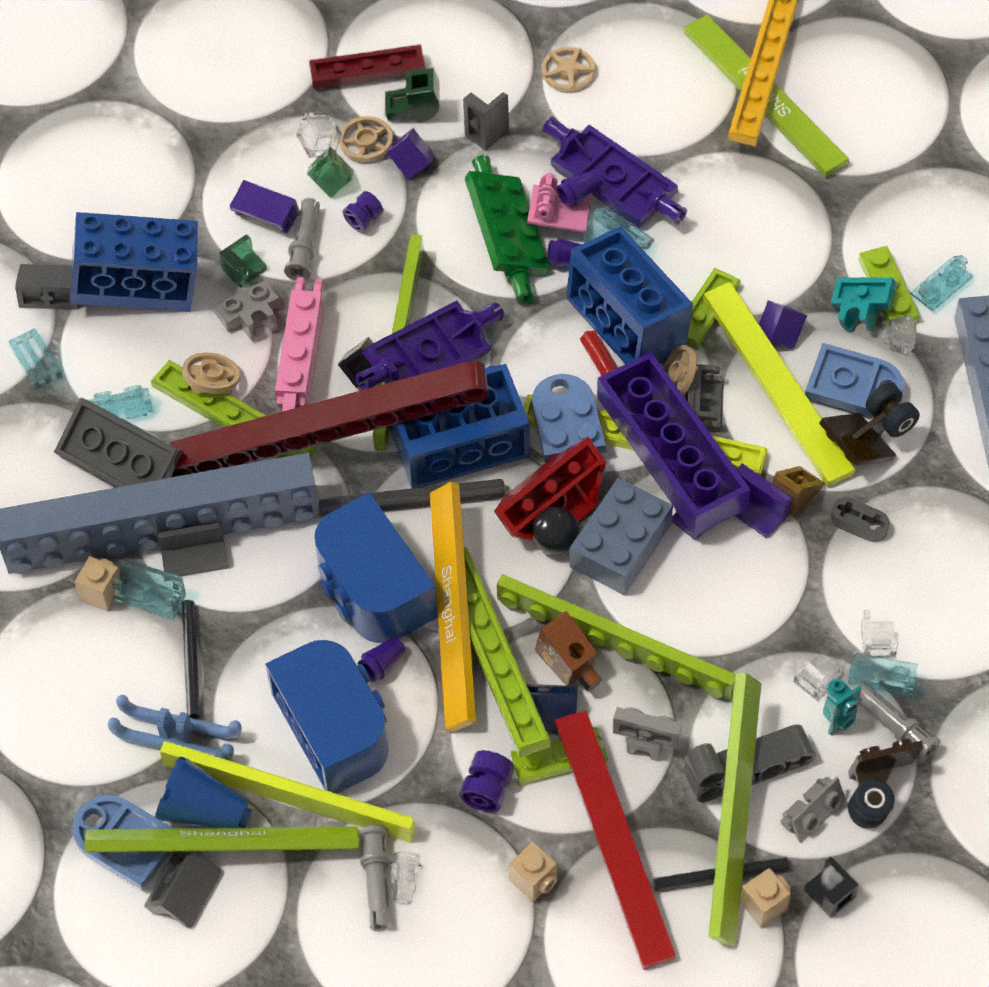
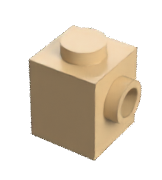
M90 556L74 581L80 601L109 611L123 587L118 567L113 562L107 559L98 560Z
M532 841L509 863V881L534 902L540 895L550 891L557 882V863Z
M768 868L742 886L740 903L759 927L762 928L788 910L791 889L782 876H776Z

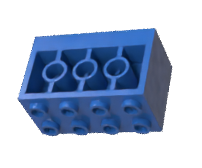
M76 212L71 262L70 304L191 312L197 275L198 221Z
M622 226L571 249L566 299L625 364L649 352H652L657 361L662 364L676 347L680 345L686 346L693 303Z
M507 364L485 368L489 396L485 400L390 426L392 437L411 488L426 487L530 457V423Z

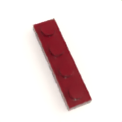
M419 44L309 60L313 89L403 77L406 76V72L425 69L422 47Z

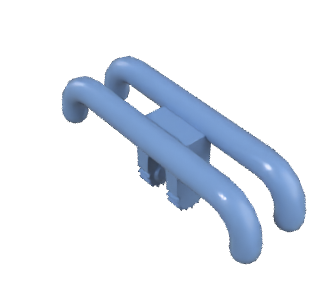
M119 695L116 698L118 708L132 718L157 724L159 735L127 728L116 717L110 718L107 724L108 729L113 735L130 743L161 749L163 743L168 741L226 760L232 759L234 755V748L231 744L226 743L221 749H215L189 743L191 733L195 732L221 739H234L242 731V725L237 720L231 721L229 726H223L190 718L189 713L182 712L179 715L171 714L167 708H161L158 711L137 706L130 702L126 695Z

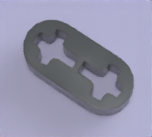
M847 497L836 500L832 507L831 520L839 529L871 542H879L887 536L890 522L888 516L882 511ZM845 510L851 511V514H848L846 518L841 516V513H844ZM874 522L880 524L875 530L870 529V525H873Z

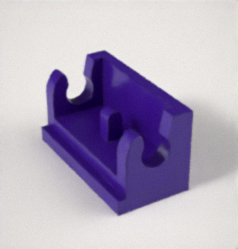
M246 180L242 181L229 206L230 210L239 216L243 213L275 225L277 228L282 229L281 231L284 233L289 232L300 214L296 199Z

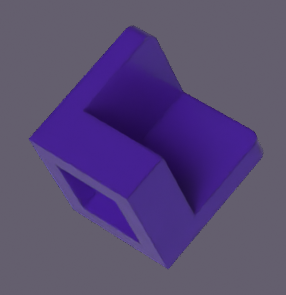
M414 128L392 143L387 151V155L407 179L412 178L428 166L434 157L432 150Z
M768 300L759 326L770 342L793 349L796 346L807 315L791 307Z

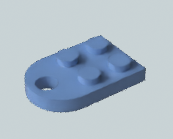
M822 343L805 390V395L808 399L872 416L865 406L871 393L883 384L894 383L903 395L904 380L900 371L885 360Z
M569 374L552 375L542 380L536 386L532 395V411L544 462H547L585 437L591 439L600 453L606 452V444L593 392L589 385L582 379ZM562 386L568 391L565 394L559 395L552 392V389Z
M115 795L95 797L86 802L78 810L74 818L73 835L79 850L91 860L140 890L145 888L171 853H86L85 834L86 830L174 829L122 797ZM99 814L103 817L99 825L94 827L85 825V820L88 816Z

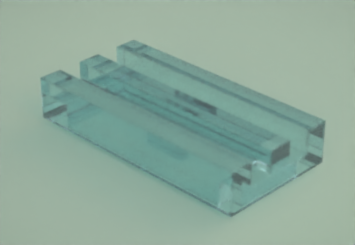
M35 328L8 341L12 352L35 390L41 388L40 384L43 382L46 385L51 383V378L56 377L59 379L63 377L60 368ZM33 338L51 370H45L28 342L29 339ZM22 343L40 375H35L18 344Z

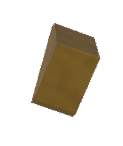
M797 466L777 471L773 477L772 484L792 497L790 514L796 517L822 489L825 482L803 467Z

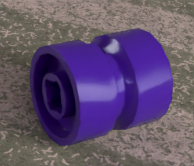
M487 750L477 751L469 767L470 775L465 778L460 790V799L476 810L489 813L498 812L506 795L504 788L510 784L515 771V765L511 760L499 753Z

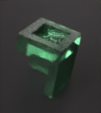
M331 146L309 165L307 175L331 198L352 180L354 170Z
M247 234L219 252L222 270L239 288L267 270L266 263L253 251L251 238Z

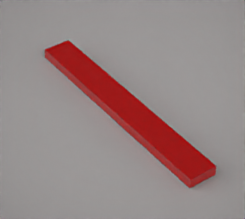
M585 710L555 719L559 738L642 969L674 960L676 958L674 949L588 713Z

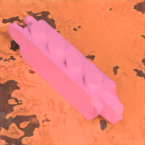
M297 277L295 290L291 289L275 387L277 407H282V412L310 404L323 323V279L316 278L313 291L305 290V279Z

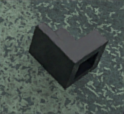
M369 336L345 353L337 364L356 388L360 386L356 383V374L372 367L362 353L367 346L373 344Z
M830 856L825 860L823 871L805 885L804 891L832 918L856 898L859 884Z

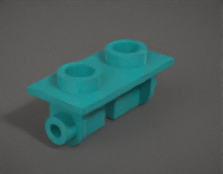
M833 679L828 683V696L826 697L823 714L830 722L829 735H832L839 729L844 731L855 722L861 693L860 685L851 690L841 679Z

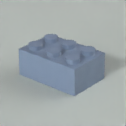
M617 478L569 548V567L625 595L672 525L673 505Z

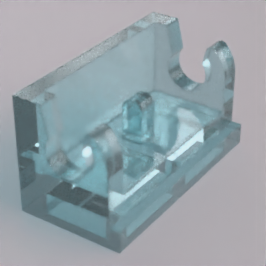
M124 558L120 565L121 579L115 578L113 583L116 595L115 601L173 621L186 596L183 578Z

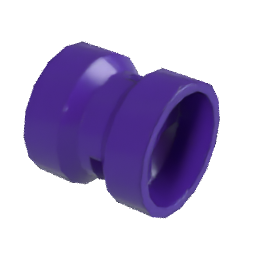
M363 191L356 198L354 204L351 203L343 209L342 214L346 222L354 230L363 232L370 225L372 219H377L383 214L384 209L380 201L372 193Z

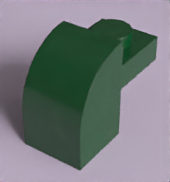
M434 67L406 72V88L385 92V116L388 121L416 116L418 122L423 123L432 119L439 111L440 82Z

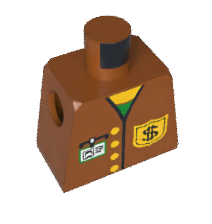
M567 611L540 629L535 651L565 685L569 686L578 680L585 690L589 692L601 683L602 678L593 668L598 654Z

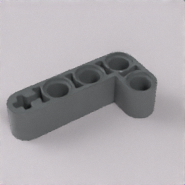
M792 725L756 738L752 785L805 766L815 759L816 753L802 725ZM707 743L694 747L686 754L684 773L698 802H707L723 796L728 749L716 753L713 745Z

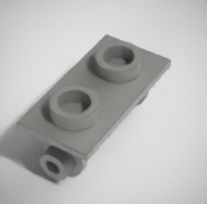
M829 777L819 778L803 794L804 800L808 801V804L797 800L782 814L783 818L780 820L782 826L787 830L794 828L800 843L811 833H814L819 825L834 811L838 810L846 800L838 777H835L833 780Z

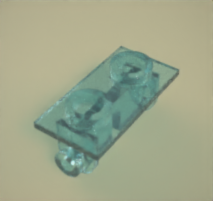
M963 255L953 256L912 290L910 294L931 311H934L973 277L966 270V265L968 264L966 257Z
M141 385L126 387L123 389L124 393L112 395L111 391L96 393L93 395L94 399L89 400L119 416L118 409L124 408L126 419L147 416V412L153 411L151 399H144V397L150 396L149 389H142Z
M853 652L847 684L857 685L860 681L864 680L874 689L913 695L918 664Z

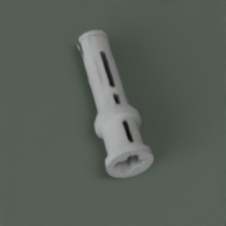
M314 198L302 200L295 240L289 245L288 249L290 259L285 265L284 273L288 278L296 281L297 277H303L307 280L311 273L309 263L315 253L312 240L320 209L319 201L315 203L316 199Z
M864 680L860 681L852 689L854 690L860 685L859 703L895 734L896 741L902 739H911L912 742L922 741L924 748L918 755L917 760L923 763L934 754L941 740L936 736L931 737L919 726L918 720L908 719Z
M368 826L358 831L363 847V856L360 858V864L366 870L370 929L373 931H384L385 925L386 929L392 927L386 870L390 864V856L386 854L385 838L388 837V829L383 826Z

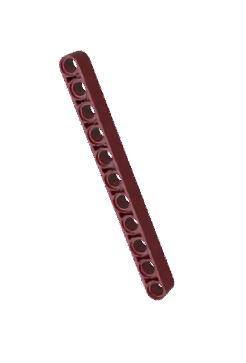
M479 361L464 362L169 442L171 445L183 450L171 477L248 464L483 401L489 396L485 365Z

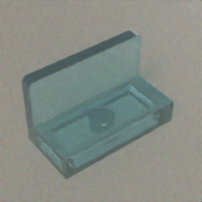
M596 208L587 224L586 233L581 235V240L586 243L622 226L643 250H649L655 239L610 208Z

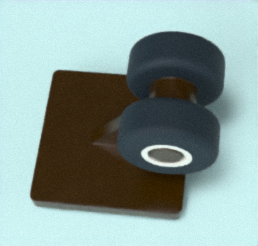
M886 383L874 390L866 401V409L875 417L869 423L860 413L823 417L819 424L826 431L827 437L834 441L845 453L846 459L859 466L892 461L896 457V453L881 438L882 433L886 431L891 437L904 435L915 426L919 420L920 413L910 402L899 404L902 400V392L894 383Z
M902 739L894 742L891 748L880 750L879 746H872L860 751V755L856 757L848 770L849 778L856 777L858 784L848 803L849 816L856 825L871 829L878 827L885 821L895 803L894 793L890 786L886 784L893 768L914 763L924 748L922 741L912 742L911 739Z

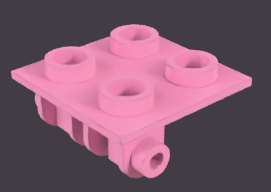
M552 173L543 175L539 185L533 184L527 223L541 227L563 229L570 232L586 233L591 194L577 206L571 205L567 207L558 196L556 189L557 178Z

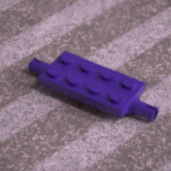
M553 116L544 123L542 132L561 143L559 152L551 158V166L567 178L596 170L601 177L602 185L591 194L640 228L656 212H660L676 225L680 224L678 219L684 220L688 210L671 199L677 193L678 185L590 124L582 131L574 128L569 129Z
M456 300L367 346L362 352L372 367L356 374L355 380L357 385L366 382V384L360 387L361 390L372 388L381 382L386 384L460 363L475 361L483 357L492 349L485 340L484 331L486 327L504 318L503 309L501 308L494 312L500 305L493 302L480 311L464 310Z

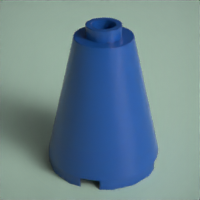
M180 756L166 783V790L163 798L159 801L155 818L161 821L205 828H239V826L246 828L252 809L247 808L249 803L247 799L188 758Z

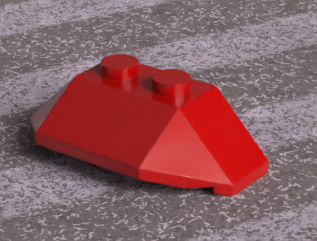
M585 437L548 460L507 493L494 510V513L512 537L533 541L532 525L537 514L547 507H563L570 511L578 522L597 507L606 461L591 439Z

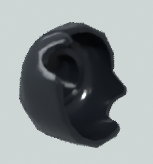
M563 507L545 508L537 514L532 525L533 543L544 554L548 555L568 552L579 535L576 518Z

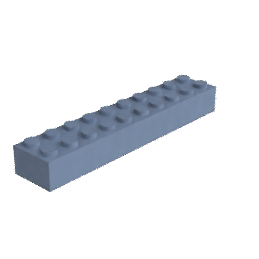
M309 453L0 508V551L8 574H22L32 569L43 567L55 568L62 564L76 561L86 562L89 556L93 558L109 555L120 556L125 552L152 550L160 546L157 534L165 531L219 522L222 534L246 533L251 529L262 527L274 528L284 523L294 521L306 522L312 518L320 517Z

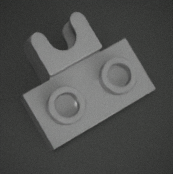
M265 280L214 304L213 308L216 316L227 331L242 325L249 339L256 341L258 337L255 330L258 327L266 326L272 332L277 330L278 326L273 309L280 307L281 304L279 297Z
M632 707L626 709L616 708L613 717V733L629 737L627 753L634 755L636 750H643L650 754L652 760L658 761L663 746L673 749L678 748L682 723L676 722L668 716L655 717L647 715L639 709Z

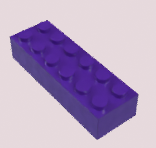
M652 352L598 377L597 399L694 536L748 509L750 498L749 486Z

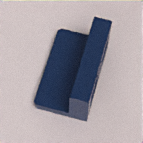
M526 684L547 733H558L555 719L577 713L578 686Z

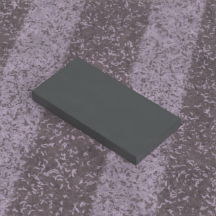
M80 397L54 453L110 484L121 487L171 478L183 450L99 405Z

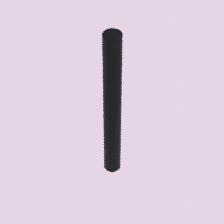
M184 600L182 602L186 707L190 718L199 719L200 704L195 604L193 600Z
M787 857L744 863L742 878L760 875L768 868L773 873L789 870ZM715 868L653 878L655 892L714 882Z

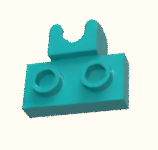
M837 278L831 305L835 310H840L838 319L841 326L847 332H851L854 329L855 323L859 320L867 325L866 329L868 332L874 330L878 316L876 310H891L897 286L894 278Z

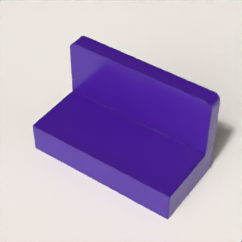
M742 463L736 470L750 488L749 507L747 510L735 515V517L763 537L768 538L790 515L792 497Z

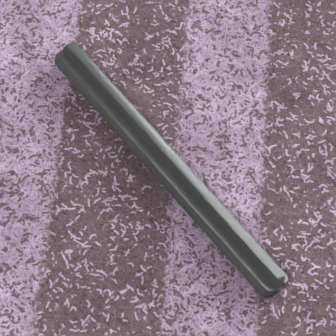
M503 479L457 483L460 488V502L505 496ZM443 485L373 492L371 495L382 510L431 505L430 492ZM364 494L319 499L320 514L324 517Z

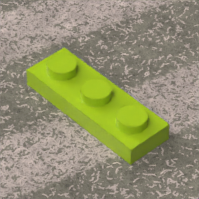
M888 246L860 252L858 260L866 277H893L897 283L891 310H881L889 329L892 330L918 323L920 315Z

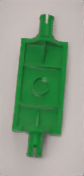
M479 155L472 160V166L475 171H469L464 179L493 270L505 273L508 283L512 284L518 304H529L535 299L529 278L534 275L545 276L550 267L536 225L527 223L530 207L520 177L494 174L490 157L486 155L484 159V155Z

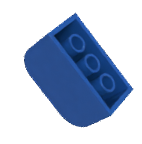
M370 492L332 511L319 522L314 538L318 570L322 579L320 581L321 587L328 598L333 596L338 603L336 608L343 621L349 620L360 636L371 642L384 643L392 637L400 639L438 618L435 585Z
M317 640L265 663L271 694L324 790L337 794L374 776L382 769L388 757L385 725L387 720L382 710L385 708L379 692L377 690L372 692L367 684L370 682L364 666L362 664L357 666L346 648L333 641Z

